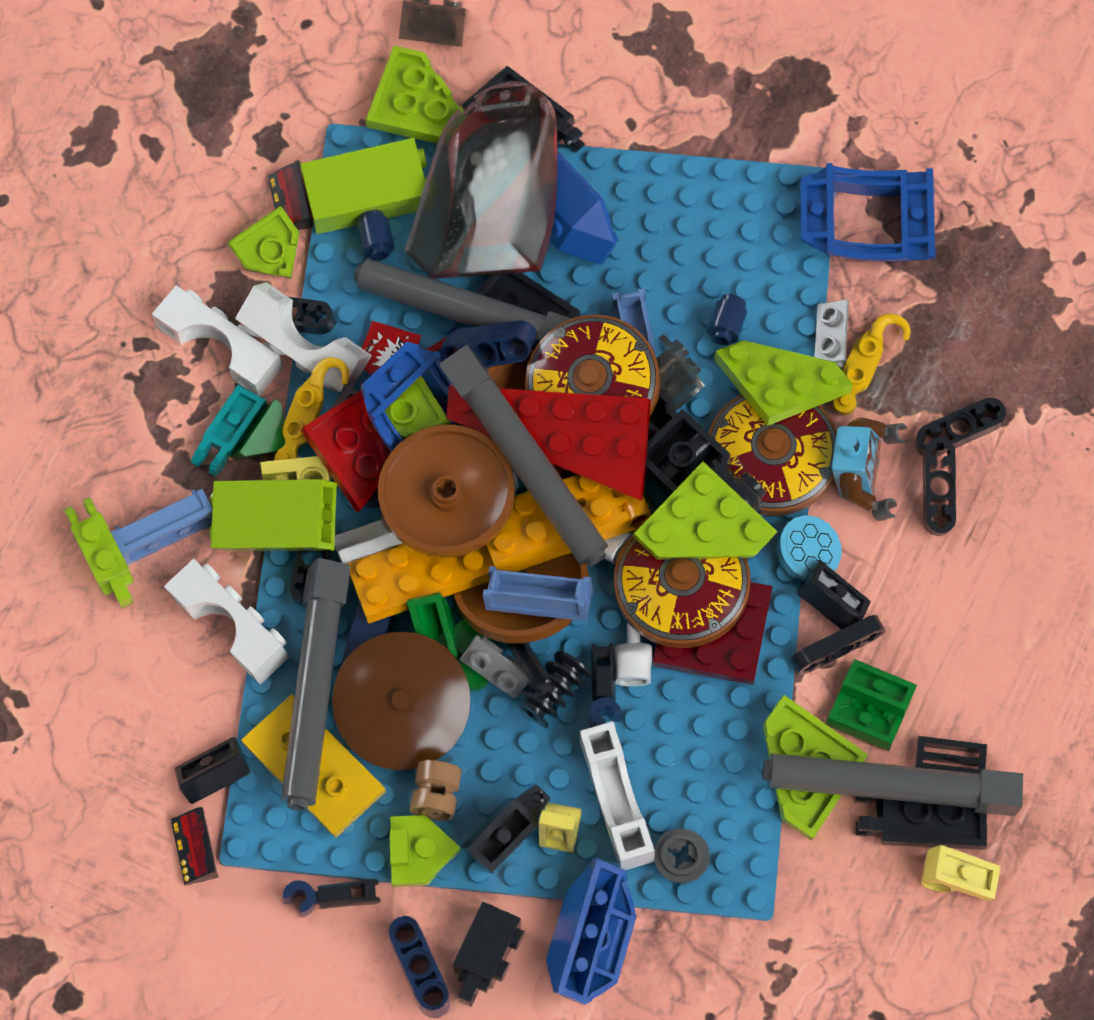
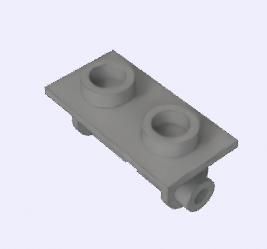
M848 299L818 304L815 357L833 361L841 370L847 362Z
M477 634L459 659L514 699L530 681L517 660L509 654L506 658L502 656L503 650L489 641L486 636L482 638Z

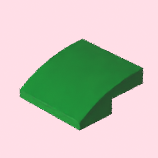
M854 659L827 718L826 725L890 751L917 685Z

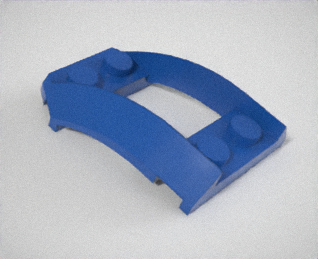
M826 163V167L814 175L810 173L800 180L802 242L828 255L856 260L894 262L936 259L933 168H926V171L907 173V170H857L833 166V163ZM834 191L864 196H901L902 244H865L836 240Z
M406 342L361 385L368 416L391 452L404 439L393 426L385 410L422 376L435 399L447 414L449 385H453L439 365L442 363L440 359L441 354L438 351L431 352L419 348L420 345Z

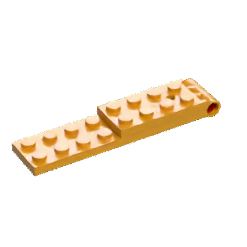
M579 474L563 479L604 540L630 531H637L652 515L644 496L643 501H640ZM530 492L515 496L512 513L502 531L487 545L472 553L457 557H434L419 553L405 544H401L346 564L351 565L349 575L367 622L370 624L409 610L407 599L441 592L446 597L489 582V567H496L500 571L517 572L571 553V551Z

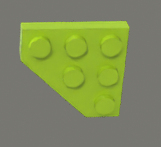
M394 45L368 112L366 128L447 145L452 132L467 114L462 107L457 105L452 97V92L442 77L436 74L429 58L424 52Z
M745 340L715 351L714 361L767 426L849 394L852 390L853 383L833 361Z
M702 462L632 536L657 560L671 558H753L778 531L710 467Z
M785 695L779 699L762 724L769 760L772 753L864 762L868 756L866 752ZM775 789L782 821L809 840L815 837L842 796Z

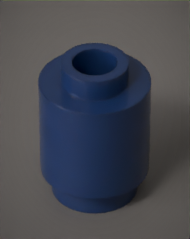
M369 210L362 213L358 217L357 230L363 255L375 261L388 258L395 249L388 218L380 210Z
M724 294L716 302L707 328V333L715 343L726 346L738 341L747 315L746 301L733 294Z

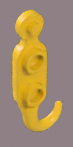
M890 313L878 317L872 324V327L855 342L843 369V373L853 383L851 393L836 398L833 402L835 411L840 415L853 413L857 404L855 395L863 392L870 385L882 358L883 332L886 326L890 324L900 326L903 330V339L905 341L909 340L911 334L910 325L902 316Z
M335 357L321 360L313 369L311 376L298 388L283 425L282 432L285 444L277 451L275 460L299 458L298 448L307 442L300 430L318 418L323 407L324 377L326 372L331 368L339 369L342 374V384H348L350 377L349 368L344 361Z

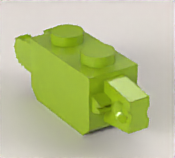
M89 497L83 500V505L86 512L90 514V518L79 522L78 516L71 506L65 508L64 511L72 525L70 528L102 594L107 596L114 593L121 609L134 603L126 587L133 583V577L101 512H97Z

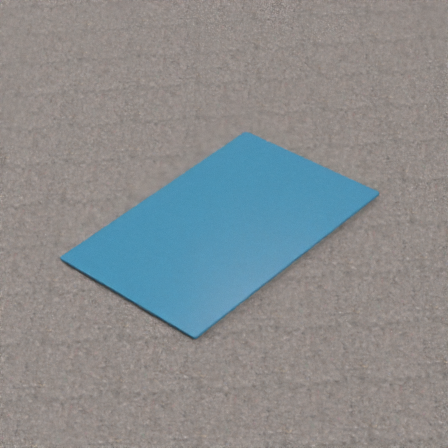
M330 124L326 130L322 158L410 139V137L366 128L365 126ZM477 136L471 139L463 148L458 158L455 193L462 190L472 191L468 219L457 254L472 225L508 187L526 161L521 157L503 173L483 186L476 187L470 182L467 183L461 172V163L468 150L480 138ZM483 137L467 154L466 158L463 161L462 168L467 159L469 158V156L479 146L490 144L500 140L498 138ZM415 139L417 149L423 148L427 167L422 168L424 178L431 177L434 196H429L430 209L388 218L395 249L388 258L378 262L432 279L443 240L447 215L448 175L445 154L446 145ZM557 144V151L603 198L611 219L612 231L616 233L618 242L605 263L599 265L559 251L549 241L541 271L522 273L580 310L581 316L605 315L615 318L612 307V293L619 292V295L636 293L638 289L645 288L646 307L660 372L663 375V388L661 389L671 398L673 409L677 413L683 408L709 433L712 422L720 410L731 400L741 395L740 391L714 361L715 351L735 343H730L726 346L717 344L707 333L715 304L724 294H733L746 301L747 315L737 342L745 340L815 357L818 304L826 303L830 255L801 241L800 180L810 173L814 175L824 167L583 146L574 153L566 144ZM519 161H521V162H520L513 170H511L506 176H504L501 180H499V181H498L496 184H494L491 188H489L488 190H486L484 193L481 194V196H480V198H479V200H478V202H477V204H476V207H475V209H474V212H473V214H472V217H471V219H470L471 212H472V208H473V204H474L475 197H476L477 193H478L479 191H481L482 189H484L485 187H487L488 185H490V184H491L492 182H494L495 180H497L499 177H501L502 175H504V174H505L506 172H508L512 167H514ZM463 193L461 197L464 198L456 201L455 205H460L458 203L464 204L463 202L467 204H465L466 209L461 207V210L465 211L455 213L453 219L463 217L462 215L466 216L468 209L467 201L470 198V193ZM463 220L454 223L451 231H454V229L457 230V228L460 229L461 227L460 237L463 231ZM313 221L302 299L328 303L336 314L337 320L334 328L326 334L319 335L299 332L305 340L315 345L327 346L334 340L346 337L362 348L372 321H376L422 335L418 345H420L421 349L426 350L445 338L451 331L472 327L359 290L357 282L354 281L356 268L360 263H364L367 259L371 258L363 255L357 225L316 234ZM459 235L449 238L447 243L449 241L452 242V240L455 241V239L458 240ZM459 240L457 244H452L453 247L449 246L445 250L446 253L454 251L453 258L456 252L454 249L458 246ZM521 245L467 249L458 277L434 280L475 293L502 260L515 268ZM449 254V256L444 257L446 259H443L442 262L445 263V261L448 262V260H453V258L450 257L452 256V254ZM449 264L445 265V269L441 267L439 273L447 270L450 267ZM322 312L320 317H313V319L318 323L320 318H326V315ZM483 343V345H485L486 347L492 348L489 345ZM295 360L292 361L284 421L296 391L311 376V374L300 370L295 365ZM363 370L353 388L358 392L361 391V385L371 375ZM324 386V403L319 416L328 411L342 392H334ZM449 420L451 425H456L453 421ZM308 441L298 448L299 458L317 456ZM645 475L643 496L651 514H653L665 502L668 496ZM517 477L518 489L515 496L529 492L521 479ZM337 485L335 536L381 520L380 507L370 508L364 505L361 511L356 513ZM378 488L373 493L374 497L378 496ZM809 507L789 515H761L778 532L753 558H747L750 569V582L773 586L754 685L654 667L653 660L657 643L646 639L642 635H640V643L650 644L653 650L651 683L644 686H620L615 684V702L620 706L621 720L620 722L613 723L624 754L633 794L640 813L645 819L654 850L658 840L665 833L674 829H689L698 833L705 840L710 852L707 870L698 880L688 882L685 885L669 882L662 874L658 873L655 862L625 870L628 879L626 882L632 895L634 908L769 921L773 918L782 819L776 790L768 788V781L762 780L764 759L769 760L762 724L783 695L792 700L795 667L791 657L796 653L801 602V597L797 594V590L802 584L800 578L795 579L790 576L780 565L776 554V543H778V534L781 528L796 517L808 515ZM334 546V550H331L329 560L340 563L338 554ZM264 551L256 611L264 619L261 625L268 632L274 628L286 640L287 643L283 647L290 657L261 685L251 675L246 673L237 741L248 763L250 773L230 784L219 857L220 862L223 866L355 880L378 879V882L392 883L390 816H414L410 812V804L413 791L419 788L415 784L417 768L412 770H391L375 766L358 756L346 744L337 728L332 708L333 687L340 670L359 605V598L350 575L346 604L340 610L325 728L386 788V792L335 839L308 810L297 811L287 807V803L281 800L283 785L241 742V739L291 694L295 696L306 607L296 604L290 592V583L297 551ZM310 551L305 554L303 562L310 566L316 559L322 558V555L317 551ZM602 559L593 566L587 564L593 589L587 621L573 620L556 634L528 643L544 669L548 661L555 662L554 654L557 651H563L578 659L591 674V643H595L596 647H609V643H613L614 648L616 645L627 643L628 622L618 607L614 592L615 564L605 559ZM305 586L304 588H298V590H300L301 596L303 597ZM454 594L444 598L452 609L455 627L463 619L455 611ZM409 610L396 614L391 632L416 633ZM493 640V644L503 650L502 656L506 658L509 654L515 659L506 642ZM458 655L457 661L460 664L462 662L459 660L461 656ZM596 660V666H609V660ZM580 675L584 683L583 688L572 684L571 688L576 696L574 698L566 695L562 696L567 706L565 708L557 705L553 706L558 716L556 718L548 715L544 716L549 725L547 728L537 724L523 711L518 696L515 699L490 681L485 688L479 691H470V711L464 731L456 744L437 760L453 764L462 769L459 791L453 793L457 798L454 819L448 821L431 820L457 845L461 847L509 797L516 798L530 786L537 784L551 798L549 802L582 809L574 852L568 853L539 847L538 825L493 873L485 872L461 848L460 853L444 866L428 886L424 887L563 901L565 893L593 858H598L619 868L580 745V731L589 728V711L593 703L592 677ZM527 685L522 691L528 692ZM601 716L606 720V723L612 722L608 716ZM686 845L685 849H682L680 853H672L676 857V869L684 861L688 863L692 861L687 857L689 845Z

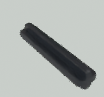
M506 643L537 693L545 696L548 691H553L554 683L529 644Z

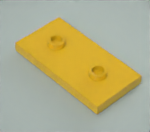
M292 694L241 739L242 744L282 785L294 704V696ZM325 728L316 804L308 806V811L336 839L386 792V788Z

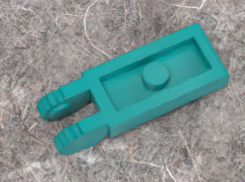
M237 385L203 434V440L193 454L191 463L197 467L202 465L209 455L211 447H214L219 452L211 462L208 473L215 477L219 475L226 465L229 456L232 457L266 407V400Z

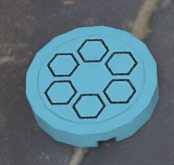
M804 515L792 519L781 528L778 534V543H776V554L780 565L790 576L795 579L800 578L804 580L818 560L823 561L834 571L837 569L841 560L842 546L838 534L829 523L819 517Z

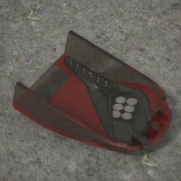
M505 82L486 88L474 95L476 101L470 104L463 112L458 109L444 127L405 247V252L431 279L541 271L555 216L557 196L556 115L553 106L535 86L524 82Z

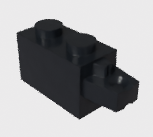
M533 784L516 798L509 797L461 848L485 872L493 873L539 825L537 817L551 798L537 784Z
M482 901L453 962L454 972L459 974L458 980L464 983L458 995L459 1002L472 1007L480 990L487 993L489 988L493 989L497 980L500 982L504 980L510 966V962H507L506 959L511 949L517 950L525 934V931L521 930L522 923L520 917Z

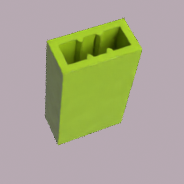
M414 138L300 163L316 234L356 226L359 222L358 217L369 210H380L387 218L430 209L429 196H434L431 177L424 178L422 168L427 167L423 148L417 149Z
M322 479L214 481L211 494V505L213 507L212 525L209 530L211 548L224 551L334 550L337 483Z

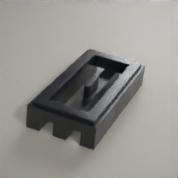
M918 736L915 767L980 773L982 769H985L987 744ZM930 747L978 753L979 758L926 752L924 748ZM923 760L976 766L978 769L924 763Z

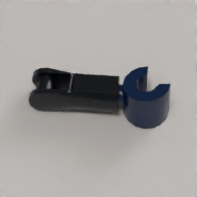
M591 643L593 703L589 711V728L605 724L606 720L601 716H608L613 722H620L621 709L617 702H615L613 643H609V647H596L595 643ZM596 660H609V666H596Z
M378 879L317 886L318 891H314L309 883L296 880L285 887L283 891V905L291 904L296 896L305 897L306 900L300 905L301 918L308 916L313 911L315 905L318 904L319 909L380 903V897H376L375 888L379 884ZM362 888V898L352 899L351 889Z

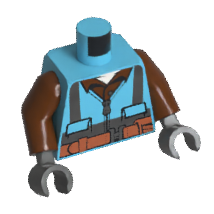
M861 417L852 420L847 426L838 427L832 472L841 498L867 511L872 509L874 518L877 521H884L895 517L894 514L890 513L889 509L897 507V502L893 498L876 501L874 496L882 442L880 438H883L887 444L904 443L906 440L899 438L898 430L907 429V426L904 423L885 425L883 422Z

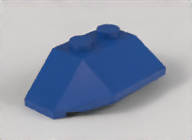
M531 152V153L529 154V156H528V158L526 159L525 163L527 162V160L529 159V157L531 156V154H532L533 152ZM557 153V196L550 242L559 251L599 265L604 264L618 242L616 233L612 231L611 219L604 200L561 154Z
M593 858L565 893L546 957L554 993L582 1005H587L592 999L618 983L637 917L632 895L626 882L628 879L625 870L598 858Z

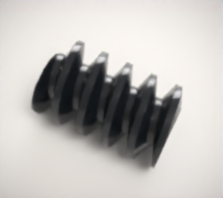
M557 651L554 654L555 662L548 661L545 664V670L554 683L553 691H548L545 696L539 695L531 682L527 684L528 692L521 691L518 694L523 711L544 728L549 726L544 718L545 715L553 718L558 716L553 708L554 705L562 708L567 706L562 696L566 695L571 698L576 696L571 688L572 684L579 688L584 687L580 675L591 678L587 668L578 659L563 651Z

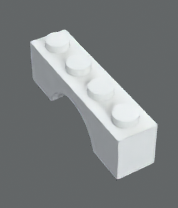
M267 282L254 285L235 318L244 325L243 329L253 336L262 337L270 343L269 347L273 351L281 355H288L296 361L295 365L300 370L312 374L317 363L325 358L335 357L341 359L349 368L350 377L348 384H342V374L339 369L331 368L324 377V386L334 392H343L348 385L354 387L372 355L346 337L334 340L327 346H319L308 342L299 334L292 318L293 300Z
M176 285L152 313L155 327L180 345L196 338H212L222 342L232 352L229 366L232 380L260 396L282 370L280 354L269 347L270 343L264 342L262 344L254 339L253 335L243 329V325L235 326L228 321L226 314L217 307L210 309L203 304L202 299L190 289L184 291Z
M193 558L164 586L165 589L194 620L212 614L223 615L232 619L236 626V637L230 653L238 664L261 685L290 657L283 647L287 643L286 640L274 628L268 632L261 625L264 619L251 606L246 610L239 603L242 600L241 596L230 585L223 588L217 582L220 576L210 565L206 563L202 567Z
M613 721L581 730L580 745L619 868L628 870L654 862L655 851L645 819L640 813L633 794L624 754Z

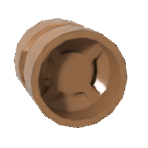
M420 761L415 778V784L419 788L415 789L412 793L410 812L414 815H426L429 819L437 821L454 819L457 798L453 793L459 791L462 769L442 761Z

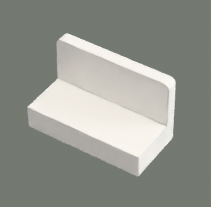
M381 520L336 535L334 546L340 563L346 564L403 543L393 533L386 530Z

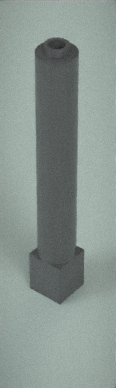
M367 259L364 263H360L354 275V281L357 282V287L361 291L472 327L517 320L527 321L537 331V338L533 347H536L542 338L553 328L571 319L550 311L547 316L372 259Z
M466 344L440 363V367L461 397L466 400L580 565L587 563L589 566L597 564L606 556L604 550L608 547V544L499 390L495 380L474 350Z
M323 558L316 559L307 567L302 606H306L281 794V800L287 803V807L297 811L308 810V806L316 804L340 610L346 604L351 566Z
M776 753L771 754L770 760L764 759L762 768V780L768 781V788L969 807L974 808L976 813L1016 816L1023 803V773L982 769L980 773Z

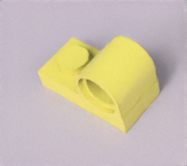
M318 456L261 462L263 480H332L330 473Z
M548 802L545 811H541L539 820V847L573 853L582 809Z
M939 845L927 850L921 885L933 891H960L979 899L990 901L995 899L1001 866Z

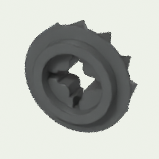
M674 829L665 833L658 840L654 850V862L658 873L662 874L669 882L685 885L688 882L698 880L708 868L710 860L708 845L698 833L692 830ZM686 845H689L687 857L692 861L689 863L684 861L676 869V857L672 853H680L682 849H685Z

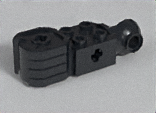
M660 388L657 404L649 419L645 475L669 497L704 462L760 515L762 508L761 498L766 494L762 486L746 472L740 477L731 470L730 453L683 408L677 413L673 409L671 398Z

